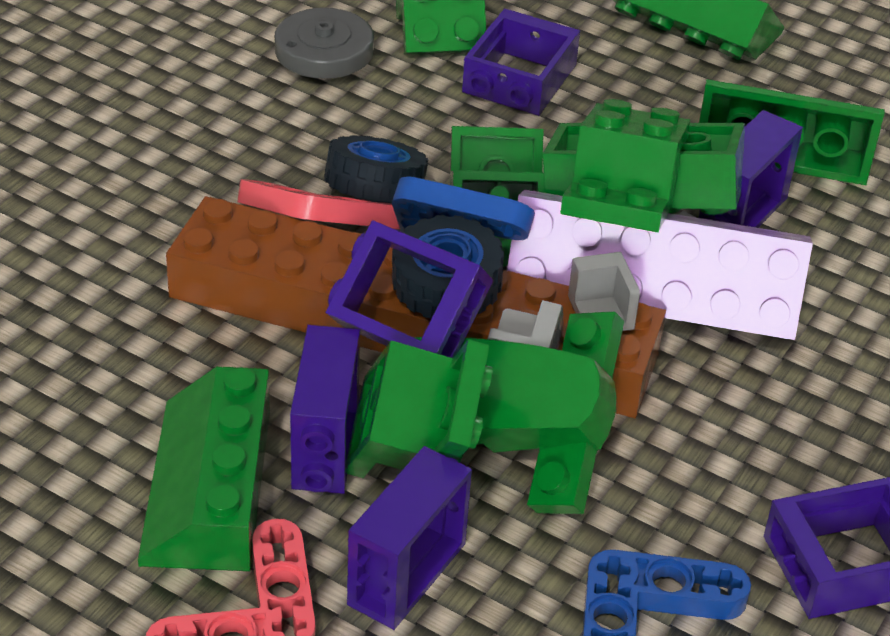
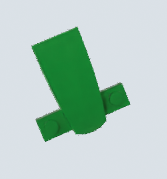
M615 311L570 314L562 350L524 343L465 338L462 344L463 346L470 339L489 345L486 365L491 366L493 369L487 394L484 398H479L476 415L483 417V427L477 444H484L493 453L539 449L527 506L536 513L584 514L596 454L609 435L616 413L617 395L615 381L612 378L624 320ZM414 337L420 341L422 339V337Z

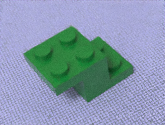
M396 0V19H402L404 54L469 52L486 31L485 0Z
M607 99L604 100L603 104L597 103L580 125L572 183L563 194L560 214L659 233L672 206L681 149L688 138L690 119L679 118L680 113L678 111L668 108H652L651 112L634 110L631 103L622 100Z
M452 126L450 185L518 201L519 194L524 190L545 193L544 173H542L544 129ZM495 236L502 243V251H504L503 266H508L512 240Z
M468 339L457 354L450 358L391 340L364 377L346 458V474L364 478L376 463L403 470L423 446L446 457L454 458L460 463L463 454L469 448L474 449L482 432L483 417L476 414L479 398L485 397L492 379L493 369L491 366L486 365L489 345Z

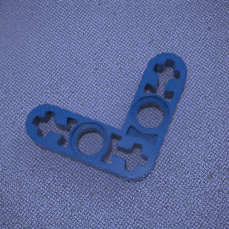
M416 177L400 178L392 200V206L402 233H404L406 227L418 223V220L424 218H435L437 215H445V217L457 215L463 216L464 219H474L481 222L480 225L485 228L489 227L494 232V236L511 240L528 239L535 216L532 208L516 200Z
M604 550L598 552L591 558L588 567L582 636H636L637 610L720 620L734 619L739 617L746 609L751 589L750 578L744 570L736 565L723 562L623 550ZM607 574L617 575L618 586L616 593H606ZM660 577H669L678 581L683 588L676 592H667L658 588L653 581ZM694 583L700 584L698 593L692 592ZM719 587L727 588L728 595L720 594ZM601 614H613L621 618L625 625L618 629L609 630L598 625L595 618Z

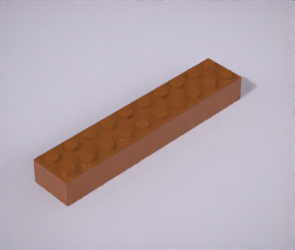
M205 196L166 252L169 297L305 333L307 325L345 328L325 312L329 306L328 298L333 285L344 277L352 261L353 246L361 234ZM390 247L357 313L411 337H423L431 319L423 317V314L419 312H412L404 302H400L397 298V291L393 289L392 284L393 248ZM503 270L501 293L497 294V300L493 305L490 304L484 312L477 313L465 338L487 339L491 328L498 329L502 313L507 308L538 315L541 302L544 300L562 305L564 327L557 350H562L570 314H576L568 297L569 286L551 282L547 279ZM639 302L635 329L622 331L612 378L615 381L617 395L616 414L632 418L637 417L659 355L666 316L665 309L648 306ZM360 335V347L378 352H383L386 348L385 345Z

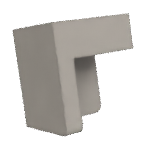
M614 252L573 258L568 297L575 313L615 311L624 320L623 331L635 329L640 290L622 253Z
M542 300L538 315L507 308L502 313L498 329L491 328L487 339L557 349L564 327L562 305Z

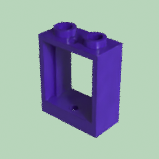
M504 8L464 57L462 92L539 116L577 64L580 30ZM533 31L537 32L540 37H535ZM505 53L545 65L546 67L538 76L498 64L497 62Z
M762 110L745 126L741 194L737 209H729L728 212L717 215L705 214L700 211L698 218L759 228L788 198L803 127ZM775 162L779 163L781 167L777 168Z
M372 220L366 233H362L353 246L352 261L344 277L333 285L328 298L329 306L325 313L342 327L360 329V335L385 346L392 340L453 358L460 350L493 283V279L480 265ZM390 247L454 274L421 341L357 313Z
M307 325L290 412L291 489L345 494L348 475L346 474V458L359 403L360 329Z
M423 446L348 530V606L393 630L397 628L466 544L472 476L471 468L459 463L454 458L446 457Z
M890 477L772 500L763 537L808 619L890 602V561L836 572L816 538L817 536L874 525L890 551Z

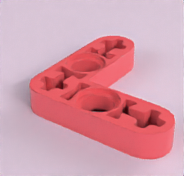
M240 180L238 203L306 220L369 226L371 221L374 220L390 228L400 229L393 206L390 203L316 194L257 180Z
M271 519L264 521L254 530L252 554L259 608L167 617L152 624L146 632V636H221L229 632H237L243 636H285L282 632V618L290 617L293 618L295 636H315V616L300 528L286 519ZM272 544H282L284 561L274 562ZM289 582L294 584L298 591L292 596L277 597L272 595L268 589L275 583Z

